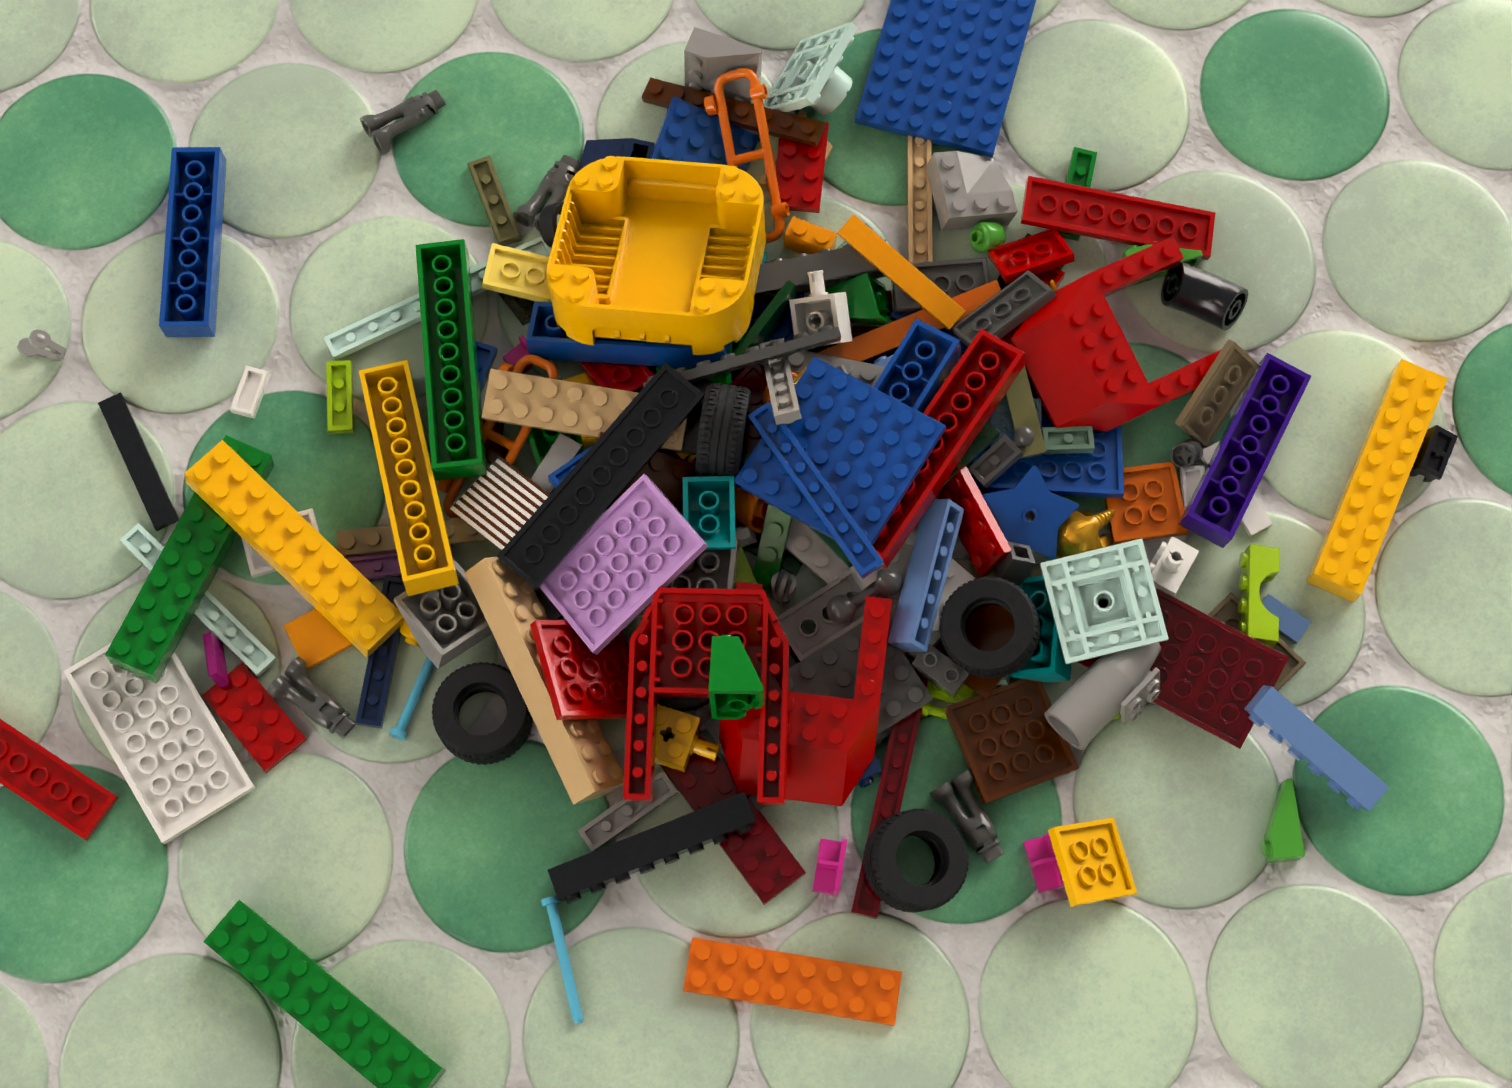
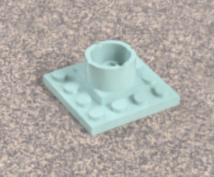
M852 22L800 40L771 89L768 98L764 101V107L789 113L810 106L821 116L835 110L847 96L846 92L852 86V78L842 71L838 65L843 59V52L854 41L853 35L857 27Z
M1142 538L1040 563L1065 665L1169 639ZM1100 600L1106 601L1107 607L1101 608L1098 602Z

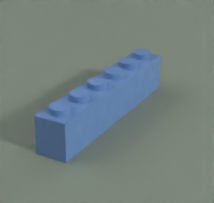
M949 499L933 500L920 519L887 642L903 652H927L964 513L962 507Z
M1263 685L1244 708L1250 714L1248 718L1259 727L1263 725L1270 731L1268 733L1270 738L1279 744L1283 742L1289 747L1287 751L1290 755L1299 761L1303 759L1309 764L1307 769L1317 777L1322 775L1328 780L1326 785L1337 794L1342 792L1348 797L1346 802L1354 809L1359 811L1361 808L1370 811L1389 788L1387 784L1272 686Z

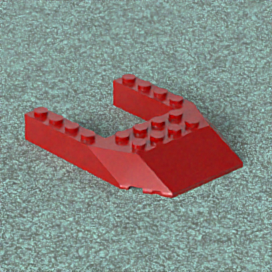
M1174 237L1095 270L1056 290L1057 296L1027 318L1011 337L1012 345L1025 353L1027 375L1054 427L1092 426L1093 430L1108 432L1194 392L1221 352V350L1214 352L1148 383L1105 298L1168 270L1183 260L1184 257Z
M738 581L736 584V589L764 590L763 584ZM866 596L854 699L789 692L786 800L843 806L849 794L872 762L876 745L892 599ZM753 707L747 710L746 716L739 720L720 719L719 741L738 794L745 792L746 795L757 796L760 708L755 709Z
M658 587L651 604L647 607L640 624L630 638L623 799L634 802H653L657 697L709 698L712 636L731 635L739 636L764 689L765 704L760 708L757 803L759 805H786L789 642L765 591L761 589Z

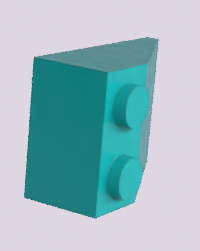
M734 476L683 477V517L706 542L708 547L705 550L736 549Z

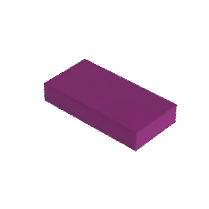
M212 631L203 634L208 676L222 688L229 685L223 643Z

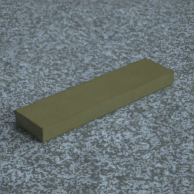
M490 156L467 163L498 245L507 246L522 241Z
M1024 366L1005 394L1014 433L1021 426L1030 427L1034 432L1033 442L1028 446L1019 447L1024 454L1021 459L1042 455L1047 452Z

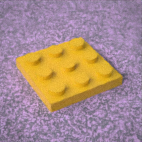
M1114 817L1057 826L1048 830L1071 907L1137 894Z

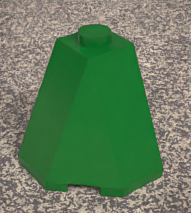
M864 273L825 289V292H828V294L846 292L850 323L876 325L888 323L889 318L885 314L890 312V305L886 294V287L870 274Z
M712 636L709 675V698L712 719L739 720L746 716L747 710L753 707L759 709L765 704L763 685L739 636Z

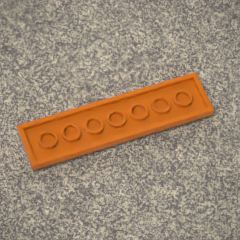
M692 937L683 992L894 1026L902 971Z

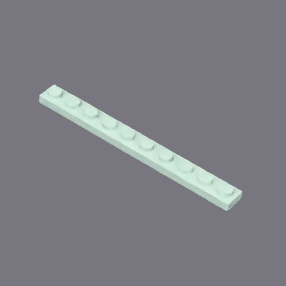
M541 236L515 248L548 257L551 252V248L543 241ZM487 261L470 269L472 297L486 291V289L481 287ZM419 293L323 337L334 360L337 361L420 322Z

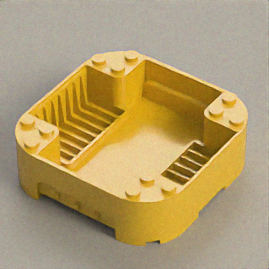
M607 156L583 167L569 183L547 263L548 285L554 317L558 327L561 326L569 338L586 345L594 346L596 337L692 346L693 355L717 353L724 350V346L733 340L735 342L739 341L747 331L751 321L754 295L766 244L764 199L758 182L750 174L736 166Z

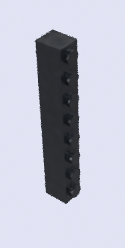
M741 792L548 869V873L558 900L566 901L567 904L580 900L582 898L581 894L591 891V894H595L605 890V885L615 881L616 884L626 882L631 879L630 875L640 871V874L651 872L656 869L654 865L665 862V865L676 862L680 859L679 855L689 852L690 855L701 852L705 849L704 845L714 842V845L729 840L728 836L736 832L739 835L754 830L753 826L757 824L746 793Z

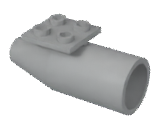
M1154 643L1099 657L1044 713L1048 723L1065 741L1075 748L1083 750L1118 713H1121V722L1124 725L1130 719L1132 721L1136 720L1143 711L1142 707L1148 701L1150 703L1153 702L1160 694V670L1156 667L1152 672L1150 671L1161 651L1160 644Z

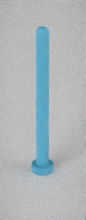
M428 656L396 728L392 727L389 735L402 741H406L408 734L405 731L434 667L433 662Z
M551 896L542 899L541 903L542 907H547L572 1019L575 1024L583 1022V1015L557 908L560 900H558L557 896Z

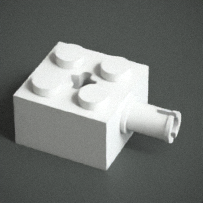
M823 270L807 272L811 294L809 297L789 300L794 335L808 332V335L818 333L817 329L832 325L833 328L839 327L841 341L830 344L853 341L846 292L828 294V292H825Z
M1173 536L1168 544L1163 541L1149 565L1155 587L1174 597L1199 551Z

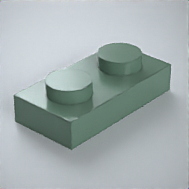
M1092 426L1043 427L1041 430L1047 451L1045 454L1093 453L1095 450Z

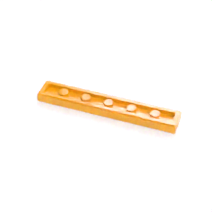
M854 214L837 232V235L948 330L966 311Z

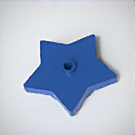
M1032 465L1012 489L982 495L998 521V525L1007 541L1030 545L1032 550L1051 559H1056L1058 528L1079 507V504L1051 493L1037 466ZM1028 511L1034 512V518L1031 521L1025 518V514Z

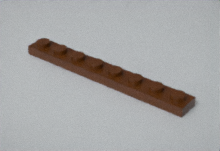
M650 77L643 92L642 100L645 103L668 108L671 99L676 96L706 111L704 98L715 94ZM725 97L729 123L740 128L759 132L754 104ZM764 107L769 135L813 147L818 146L825 129L824 122Z

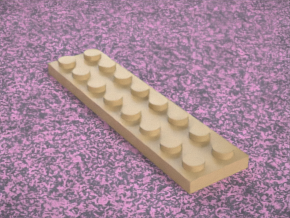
M490 369L481 418L483 420L597 438L599 432H605L638 393ZM687 418L660 449L682 452Z

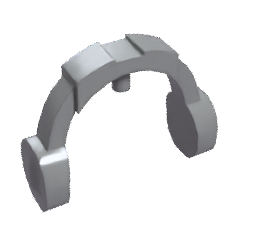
M38 329L32 331L29 338L21 339L17 345L18 351L25 356L39 355L53 361L64 359L67 351L66 348L53 342L47 332Z

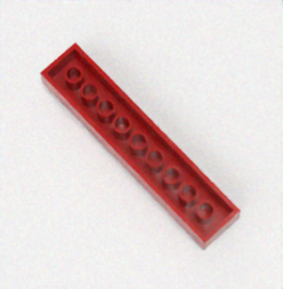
M980 329L923 412V414L944 424L946 430L873 544L874 549L884 561V565L881 566L884 569L888 568L1025 366V353L983 329Z

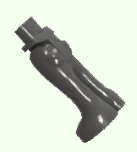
M437 90L429 94L424 92L422 96L410 97L387 111L376 115H364L360 117V122L366 134L373 138L378 151L385 155L390 151L391 140L395 136L426 122L433 114L438 113V109L446 104ZM402 118L401 120H399V121H397V122H395V123H392V124H390V125H388V126H385V125H387L388 123L392 122L393 120Z
M563 155L560 161H556L554 166L547 171V174L530 200L515 210L513 216L516 221L527 227H531L534 222L536 229L540 232L539 216L541 211L537 216L536 214L542 202L548 195H551L543 207L545 208L547 205L560 203L565 199L569 183L577 173L576 170L580 165L579 161L567 155Z
M300 656L288 665L285 670V676L309 693L315 701L308 700L283 676L276 678L267 690L271 697L287 699L301 709L315 723L329 729L331 734L337 733L341 738L346 737L356 725L355 721L349 717L350 713L345 711L338 700L308 676L306 662Z
M967 770L951 782L939 786L929 794L933 800L942 803L948 809L967 842L976 850L977 855H982L986 864L1003 855L1004 852L998 844L1001 840H995L998 836L992 821L972 791L971 785L974 777L971 770ZM953 788L966 805L971 817H968L960 806L957 797L954 795Z

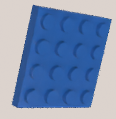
M674 96L669 104L649 159L727 165L719 117L715 115L709 116L705 110ZM730 124L735 155L755 151L759 137ZM750 162L739 164L737 168L747 172Z

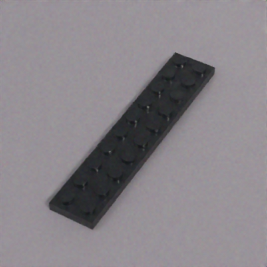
M665 362L497 557L535 590H538L601 515L612 505L703 400L705 395Z

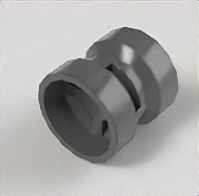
M1194 439L1185 440L1172 448L1171 460L1175 466L1187 468L1202 458V446Z

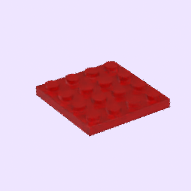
M535 620L530 624L556 720L627 717L629 652L622 631L598 654H594L567 620Z

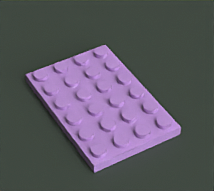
M643 474L601 515L540 588L592 653L598 654L652 602L658 587L666 588L708 545L647 475Z

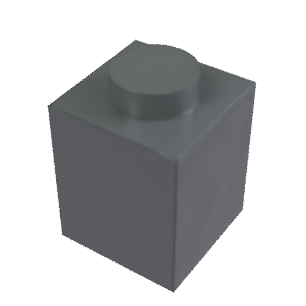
M1007 541L1012 551L996 567L998 576L1004 580H1009V582L1023 585L1035 565L1030 545Z

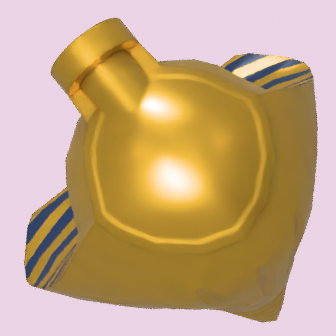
M1108 509L1092 515L1089 510L1082 513L1075 510L1058 528L1056 559L1111 545L1112 542L1107 534L1104 533L1099 536L1098 532L1111 521V518H1114L1116 511Z

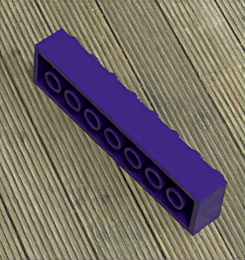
M1269 353L1259 362L1258 365L1260 366L1249 381L1178 524L1221 548H1224L1233 539L1311 378V375Z

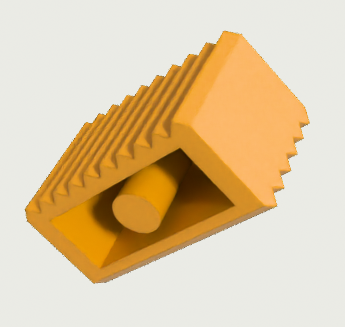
M794 216L791 218L784 234L783 247L808 255L818 253L822 249L835 250L837 233L836 231L832 232V230L828 231L827 228L823 229L822 226H814L809 221L805 222V220H800V218L796 219Z

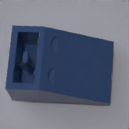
M634 138L586 140L578 171L588 164L604 159L607 156L649 159L655 143Z

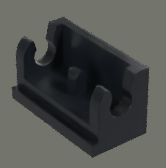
M1438 425L1427 429L1409 475L1411 477L1423 475L1425 476L1423 482H1431L1435 479L1440 480L1458 436Z

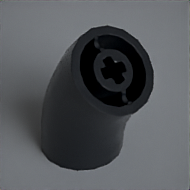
M1182 262L1177 263L1168 270L1161 289L1163 305L1195 316L1225 331L1236 323L1248 299L1247 289L1210 272Z

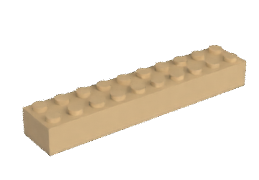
M498 557L484 558L464 572L573 805L607 795L624 784V777L611 752L610 745L605 740L599 722L596 719L556 720L530 624L535 620H548L544 607L540 604L534 588Z

